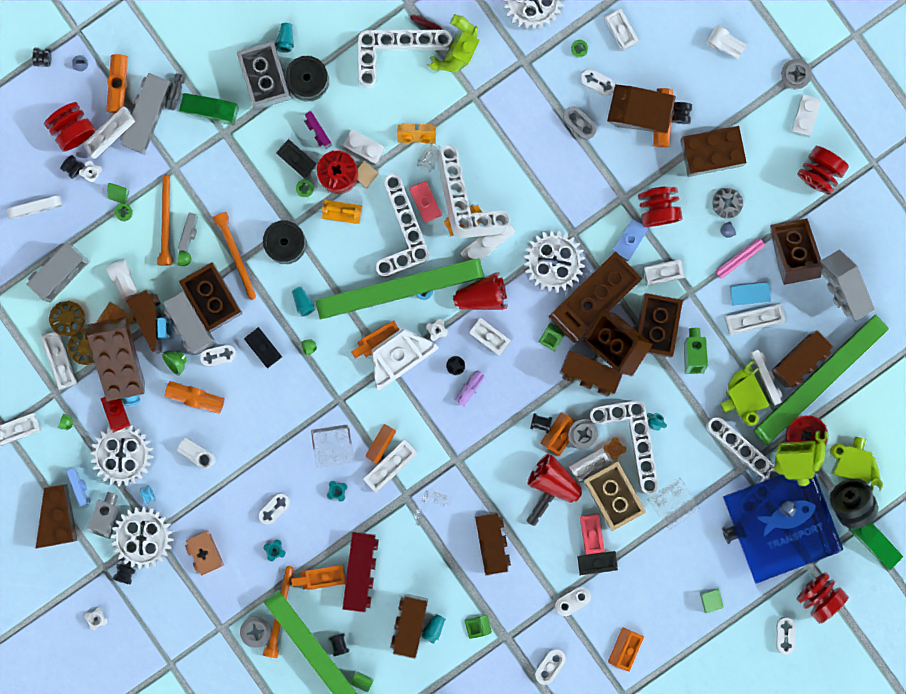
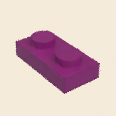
M312 111L304 114L307 119L304 122L310 131L313 129L317 134L314 138L319 146L324 145L325 149L331 147V141Z

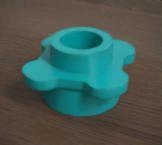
M647 414L649 418L648 426L651 429L659 431L661 428L667 427L661 414Z
M331 481L327 498L330 500L338 499L340 502L344 501L347 485Z
M278 539L271 544L266 543L263 547L268 555L267 559L271 562L278 557L283 558L286 554L281 547L282 542Z

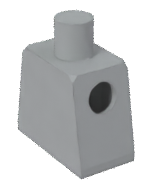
M107 492L104 501L98 500L87 528L91 533L110 539L113 531L112 527H114L119 513V508L115 505L119 495ZM109 510L107 515H103L104 511Z

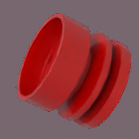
M72 102L59 108L44 122L45 127L50 129L49 133L51 136L59 134L55 141L62 152L78 147L96 131L88 118L80 120L84 116V112L79 110L80 106L77 102Z
M816 145L808 156L813 164L803 163L804 169H800L797 175L811 188L832 195L833 187L838 185L833 176L843 178L849 165L835 153Z
M340 150L330 151L319 160L317 176L327 191L334 194H344L351 191L357 184L358 168L354 159L348 153ZM340 167L342 173H337L336 175H334L335 173L333 169H338Z
M656 187L638 194V200H647L640 203L639 206L641 208H649V211L641 214L643 227L661 226L683 220L681 207H672V203L679 201V197H670V195L678 193L677 187Z
M801 416L788 425L785 432V440L787 443L808 442L806 439L802 440L801 438L803 436L802 432L805 431L811 434L809 441H816V444H818L816 433L820 431L819 437L824 439L825 432H828V430L819 418Z
M827 572L808 582L796 598L799 603L805 601L803 604L805 609L813 605L815 606L810 615L819 624L830 619L849 599V596L841 587L831 590L835 581L833 579L827 581L830 577Z

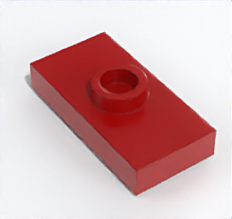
M105 397L100 398L113 433L131 426L122 399L106 401Z

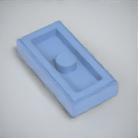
M632 219L612 252H617L622 258L629 261L649 228L643 227V224Z
M77 468L66 470L79 506L90 504L85 492L87 490L84 479H80Z

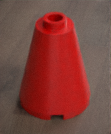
M500 272L493 273L457 290L456 295H453L455 307L458 306L460 310L507 309L508 304H504V299H507L504 281L502 278H498Z
M548 453L543 456L536 464L538 466L536 471L532 470L527 484L534 489L570 503L578 501L582 495L581 486L553 455Z

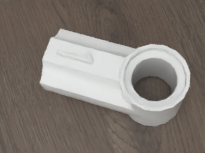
M715 25L706 40L710 47L719 51L722 50L737 60L747 46L731 36L729 31L718 25Z
M125 259L106 267L111 280L117 286L122 300L138 294Z
M187 437L178 446L177 452L194 462L199 468L209 469L216 462L213 453L206 451ZM203 455L209 457L207 465H203L201 462Z

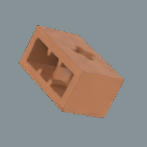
M209 530L186 540L185 548L188 555H192L194 558L193 567L196 573L200 572L202 576L224 566ZM201 548L203 551L207 550L208 554L205 555L206 559L204 557L199 556V554L201 553Z

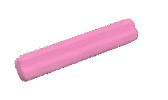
M758 238L715 271L720 279L724 278L765 247L764 242Z

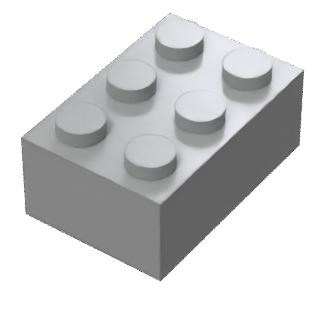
M273 41L237 52L250 99L255 110L292 100Z
M67 242L60 244L55 249L56 254L52 258L48 257L41 264L42 268L29 276V282L26 284L42 300L49 303L90 262L73 245Z
M840 249L820 261L822 265L821 273L825 279H828L827 287L835 296L833 301L838 308H842L847 317L850 316L856 321L875 310L858 266Z
M184 291L163 303L165 306L163 311L168 319L174 321L173 328L177 335L184 338L185 341L182 344L187 352L198 355L217 344L212 334L205 328Z

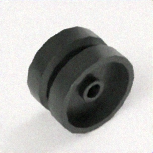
M301 56L289 64L286 71V82L291 93L297 99L315 101L326 93L329 86V76L324 64L318 58ZM308 76L311 77L310 80H308V81H305V80H304V79H307Z
M279 220L272 223L266 229L263 236V247L266 254L275 262L292 264L304 255L306 237L301 228L295 223L288 220ZM288 240V243L286 245H283L281 241Z
M850 478L837 484L831 491L829 498L831 507L843 526L858 529L870 524L877 516L879 509L877 500L870 486L865 481L858 478Z

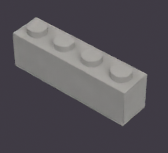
M148 73L147 77L143 78L140 95L137 94L134 100L135 108L133 113L130 112L135 122L120 136L121 145L142 154L146 153L172 85L169 80Z

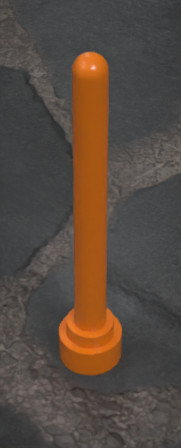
M168 174L162 177L161 253L157 257V265L172 266V257L169 253L170 176Z
M227 212L220 213L212 218L215 225H218V228L220 227L249 299L254 300L256 298L255 291L228 227Z
M287 566L285 569L280 591L286 600L293 573L292 566ZM274 618L269 644L264 647L262 654L271 658H278L279 654L278 646L276 645L281 625L276 618Z

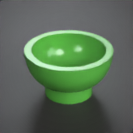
M179 349L162 353V358L168 368L175 375H181L185 368L184 364L187 362L184 353Z

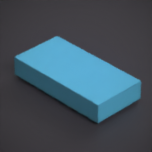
M769 282L730 286L732 306L771 302Z
M158 318V338L163 340L171 339L170 320Z

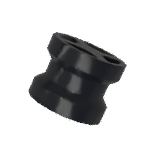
M34 47L32 55L33 66L44 65L45 67H50L52 59L51 49L45 48L40 50V48Z
M70 155L62 163L60 169L63 172H67L71 179H74L79 174V170L83 169L84 164L77 162L76 157Z
M459 356L450 357L446 363L447 371L456 376L462 374L465 370L464 360Z
M117 564V573L113 576V580L131 585V577L135 574L136 569Z

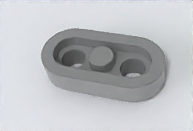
M567 108L563 115L564 122L580 138L584 140L593 138L596 133L595 123L579 108ZM571 114L576 115V119L571 120L569 116ZM588 127L590 132L584 133L583 128Z

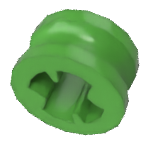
M576 40L572 43L571 52L575 57L582 58L588 52V45L583 40ZM578 44H582V48L585 47V51H581V54L576 53L577 50H574V47H578Z
M304 179L297 183L296 190L301 197L306 198L312 195L314 187L309 180ZM303 184H307V187L310 186V189L305 194L303 191H300Z
M122 203L115 208V215L120 221H128L133 215V210L128 204ZM125 207L127 211L129 210V214L121 217L122 215L119 214V211H122Z

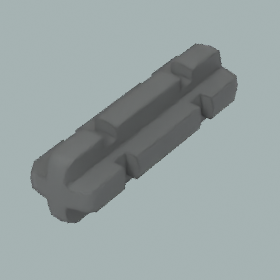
M176 73L174 76V83H172L168 94L169 99L165 103L166 109L175 110L176 101L179 99L182 84L185 81V76L180 73Z
M547 493L543 494L542 500H539L532 511V515L530 514L527 518L529 524L532 526L537 524L538 518H541L549 506L548 503L553 500L554 496Z

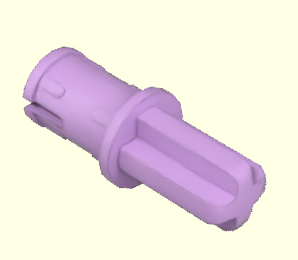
M478 370L475 371L467 384H463L464 388L454 400L465 407L473 393H477L475 391L484 380L485 375Z

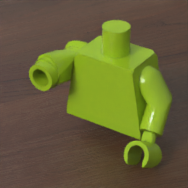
M454 14L450 24L458 28V31L444 60L440 62L436 57L431 56L430 59L433 63L427 64V66L433 71L440 69L456 73L467 66L480 41L477 39V25L474 26L469 23L463 15Z
M751 361L746 367L733 375L726 391L729 399L720 403L724 413L734 409L737 416L740 415L743 422L748 426H754L759 421V417L754 411L769 407L754 375L759 370V367L756 370L751 368L755 361Z
M820 431L816 433L818 444H816V441L779 443L775 455V472L785 475L787 479H797L799 486L808 485L810 483L809 478L814 477L815 471L820 470L825 460L826 445H824V441L829 437L828 432H825L824 439L819 437Z
M855 436L852 447L844 446L841 443L834 444L831 447L830 454L837 459L831 471L832 475L847 479L858 478L867 484H870L871 480V490L873 491L874 486H877L879 492L881 491L883 482L880 480V471L876 458L872 452L864 450L866 439Z

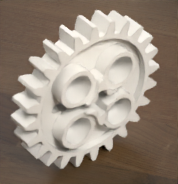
M503 0V2L508 3L504 6V10H510L507 13V17L514 16L512 23L518 20V27L525 24L526 30L529 26H532L533 31H535L537 25H539L541 30L544 23L550 26V19L556 22L555 14L561 15V11L558 8L564 7V4L560 3V1L564 0H551L552 4L550 6H544L541 2L542 0H537V5L543 11V14L539 12L534 1ZM529 8H532L535 10L536 14L534 16H528L525 13V11Z
M552 230L550 231V236H547L545 232L542 234V239L536 236L537 243L531 241L530 244L533 248H526V251L530 254L524 255L528 262L524 263L523 266L529 267L525 274H532L529 281L535 279L534 286L540 283L542 284L541 290L546 286L549 293L552 288H555L556 293H558L559 287L566 291L567 284L572 288V280L575 282L579 281L576 275H583L579 268H585V265L580 263L585 260V257H580L584 250L577 249L580 243L573 244L575 238L573 237L568 240V233L562 237L560 231H558L557 236L554 235ZM549 246L552 253L545 256L542 254L541 248ZM567 249L570 251L571 256L564 259L561 257L560 251ZM553 257H556L557 261L570 262L571 266L559 263L556 266H552L551 262L538 261L537 258L552 260ZM546 265L549 272L547 274H540L538 267ZM565 268L568 274L566 277L561 278L558 276L557 270Z
M132 425L128 430L124 428L114 433L110 427H107V434L101 431L102 438H95L99 442L98 445L92 444L96 451L90 452L91 455H95V458L90 461L97 464L93 467V470H100L97 476L105 475L104 482L111 479L110 485H113L116 481L118 486H121L123 481L126 486H129L130 480L133 483H137L136 477L143 479L141 473L149 472L145 467L152 466L148 459H152L154 456L149 455L148 452L152 451L153 448H147L151 441H144L146 434L140 436V429L133 432L134 426ZM124 438L123 453H126V457L122 458L123 470L119 472L121 457H118V453L122 452L121 439ZM112 439L117 442L115 450L109 448V442ZM130 441H134L137 444L136 450L133 452L128 449ZM110 459H114L116 462V467L112 470L107 466V462ZM129 460L135 462V468L132 471L126 467Z
M135 507V513L127 510L128 516L121 514L123 521L116 520L115 522L119 526L112 527L116 534L111 535V537L115 538L116 541L111 543V545H117L113 552H120L121 554L118 559L125 558L124 564L131 562V568H134L136 564H138V569H142L143 564H145L147 569L150 568V563L157 566V559L163 562L162 555L169 556L166 549L173 548L168 544L174 541L173 538L169 537L174 531H168L167 529L171 526V523L165 524L164 522L167 517L160 518V511L154 514V508H151L149 512H147L146 507L142 508V512H140L138 507ZM142 521H145L143 536L147 537V540L143 541V555H140L142 541L138 539V536L142 535ZM132 522L138 525L136 533H132L129 530V525ZM151 523L157 526L155 534H151L148 531ZM129 542L136 544L137 549L135 552L128 550ZM149 543H153L156 546V551L153 554L147 551Z

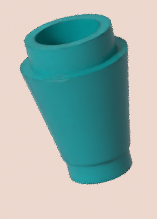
M281 23L275 42L276 50L285 53L291 52L294 47L292 24Z
M302 287L292 291L297 313H300L301 317L315 311V304Z
M435 614L422 630L423 634L421 637L435 644L436 640L439 641L446 619Z

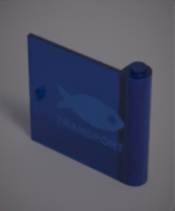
M781 474L722 496L755 584L844 550L816 474L813 478H809L810 483L806 486H799L797 479H787L785 475ZM786 501H791L796 505V513L792 518L785 516L779 511L781 505Z

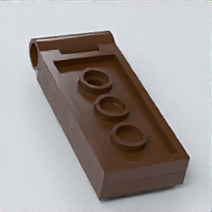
M615 252L548 317L576 344L591 329L602 310L610 311L643 278ZM584 303H590L591 308L586 309Z

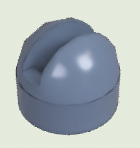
M78 55L73 58L72 65L77 71H84L88 67V61L84 56ZM76 61H84V64H83V63H76V64H75V62H76Z
M730 221L722 225L720 231L724 237L730 238L736 235Z
M786 501L781 505L779 511L785 516L792 518L796 513V505L791 501Z

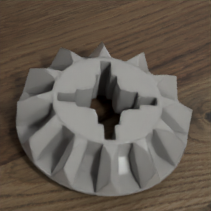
M801 59L788 61L781 71L782 81L787 87L794 90L804 88L812 78L809 64ZM797 67L798 73L802 76H799L795 82L794 76L789 73H793Z
M725 188L715 194L712 205L718 216L730 219L736 217L741 212L743 200L738 191ZM733 197L731 202L733 207L728 206L723 210L725 205L723 199L728 200Z
M588 419L576 420L575 423L570 425L568 432L569 441L578 449L591 447L598 437L597 426ZM585 429L586 435H588V438L586 436L580 437V434L577 430L583 431Z
M250 617L243 622L240 628V636L246 645L253 648L261 647L270 639L271 628L262 617ZM254 624L257 629L264 630L258 634V640L254 634H248L253 630Z

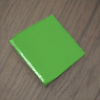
M108 183L107 198L119 203H126L130 191L125 187Z
M550 322L538 342L555 352L565 334L555 324Z
M719 589L700 593L705 613L723 608Z
M487 615L464 620L469 639L483 637L492 633Z
M356 672L351 685L368 692L374 680L367 675Z

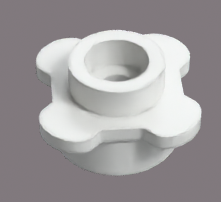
M88 160L85 162L83 169L79 170V175L85 177L89 182H94L98 178L99 173L102 172V168Z
M441 319L426 326L427 331L431 334L430 339L432 341H437L438 338L448 335V330L445 329L444 321Z
M96 608L94 612H88L85 615L91 630H96L97 627L107 624V619L104 618L101 608Z

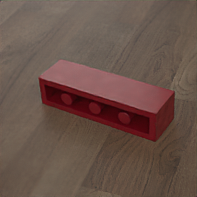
M352 532L342 610L366 612V608L371 606L372 597H369L368 593L369 589H373L374 577H371V569L375 570L377 558H373L374 550L378 551L379 539H375L376 534Z

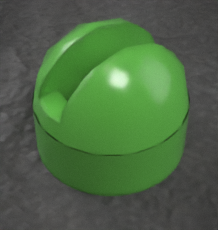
M179 251L177 266L189 265L192 260L191 255L188 252Z
M307 339L301 341L306 356L317 350L314 340Z
M63 414L58 428L62 430L71 429L73 425L72 417Z

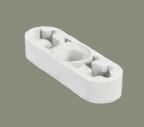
M53 196L11 207L6 211L9 220L56 209L63 205L60 196Z

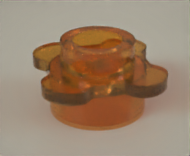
M612 438L611 442L603 447L604 451L611 456V460L614 461L618 460V456L626 452V447L622 446L618 438Z

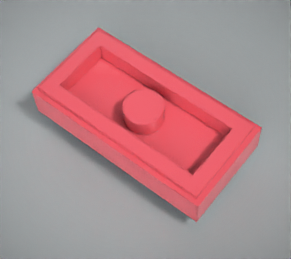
M427 181L409 188L424 223L442 216Z
M599 513L580 516L585 555L605 552Z

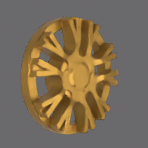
M73 301L59 302L50 311V326L55 333L61 336L75 335L85 324L83 309ZM68 305L67 310H64L62 306ZM79 309L81 314L74 315V313ZM54 314L59 315L58 318H53ZM74 323L79 325L75 330L72 328ZM61 325L64 326L62 332L57 330Z
M82 329L75 335H72L67 344L70 357L82 365L95 363L89 341L86 339L87 329ZM80 333L83 335L82 340H79L77 337ZM73 339L79 341L78 345L72 342ZM71 346H77V350L72 352ZM77 352H80V354L75 358L74 355ZM88 354H91L93 360L90 361ZM82 355L86 356V362L80 361Z

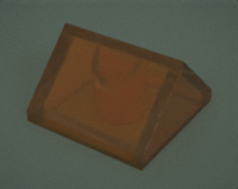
M109 302L97 322L126 317L128 325L137 323L132 314L112 302Z

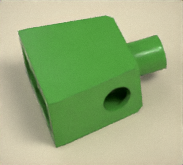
M689 328V337L684 342L685 374H704L708 367L706 337H701L700 328Z

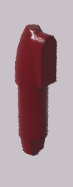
M414 14L410 16L411 20L429 30H444L433 21Z

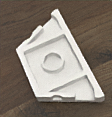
M401 328L371 350L377 389L379 391L438 350L439 347L436 343L405 328Z

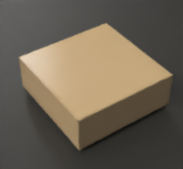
M364 161L358 168L357 180L368 188L379 173Z

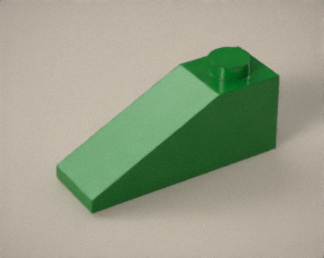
M183 93L179 112L230 125H235L239 110L237 103Z
M872 522L858 529H848L888 570H891L903 558L900 552Z

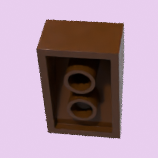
M615 84L607 122L620 128L668 134L676 96L634 86Z
M808 219L770 225L783 285L821 278V257Z
M145 290L126 300L150 349L152 352L159 354L161 353V339L158 338V318H161V309L159 307L161 302L157 294Z

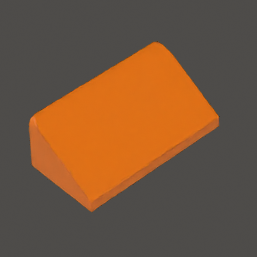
M561 412L550 427L549 434L546 433L540 444L557 456H560L570 442L568 432L570 425L575 423V420Z
M384 424L366 453V458L377 464L394 437L396 430Z
M623 627L608 663L630 672L644 636Z

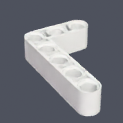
M366 30L361 32L358 38V77L361 86L369 89L376 84V51H444L449 49L452 44L451 34L447 30ZM405 36L411 40L406 45L400 42L401 38ZM426 36L430 41L424 45L419 42V39ZM445 36L449 41L446 44H440L438 39ZM365 37L372 38V43L365 45L362 43V40ZM384 37L391 38V43L384 45L381 43V40ZM365 56L373 58L369 64L363 63L362 59ZM364 75H371L373 77L372 81L369 83L363 82L362 78Z
M452 145L442 147L437 163L453 234L458 238H468L503 233L510 221L509 215L504 211L470 212L457 149ZM448 172L453 173L455 176L449 175ZM455 207L461 208L462 211L457 210ZM477 222L482 223V224L484 225V227L478 225ZM459 224L464 225L466 228H461Z
M389 174L385 178L384 183L409 249L383 258L376 263L378 275L384 278L427 262L429 258L426 243L401 178L397 174ZM389 180H398V186L390 188L388 186ZM397 197L405 198L404 205L397 206L395 204ZM405 214H409L412 217V221L408 224L401 221L402 216ZM411 232H416L419 238L417 241L412 242L408 239V235ZM423 250L426 256L423 259H417L415 257L416 251ZM399 257H406L408 263L405 266H399L397 264ZM387 263L390 266V270L387 273L380 272L379 267L381 264Z
M631 401L593 408L589 413V419L594 424L628 420L640 490L645 494L655 493L658 489V480L645 405L640 401ZM638 404L641 407L639 415H634L631 412L632 405ZM615 407H619L622 410L620 418H615L612 415V410ZM596 410L603 413L601 421H596L593 418V413ZM637 423H641L644 426L642 434H637L634 430ZM640 442L647 444V451L645 453H641L637 449ZM643 461H648L651 465L648 472L641 470V463ZM647 480H651L654 484L651 491H647L644 488V483Z
M718 417L711 418L706 423L707 431L760 477L739 503L742 513L748 515L755 514L783 482L784 475L778 474V480L772 482L769 476L775 471V465L723 419ZM713 421L720 423V429L717 432L711 429ZM729 433L735 437V441L732 444L726 442V436ZM743 446L749 448V455L747 457H743L740 453V449ZM757 459H762L764 462V466L760 470L755 467ZM760 486L766 489V494L763 497L757 494V489ZM750 500L753 503V509L746 511L744 504Z

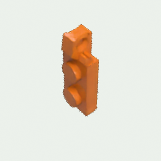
M395 321L388 323L357 342L359 347L351 351L354 358L363 354L365 357L372 356L371 350L399 331Z
M343 565L305 570V572H300L301 577L291 579L292 587L302 585L303 590L346 584Z

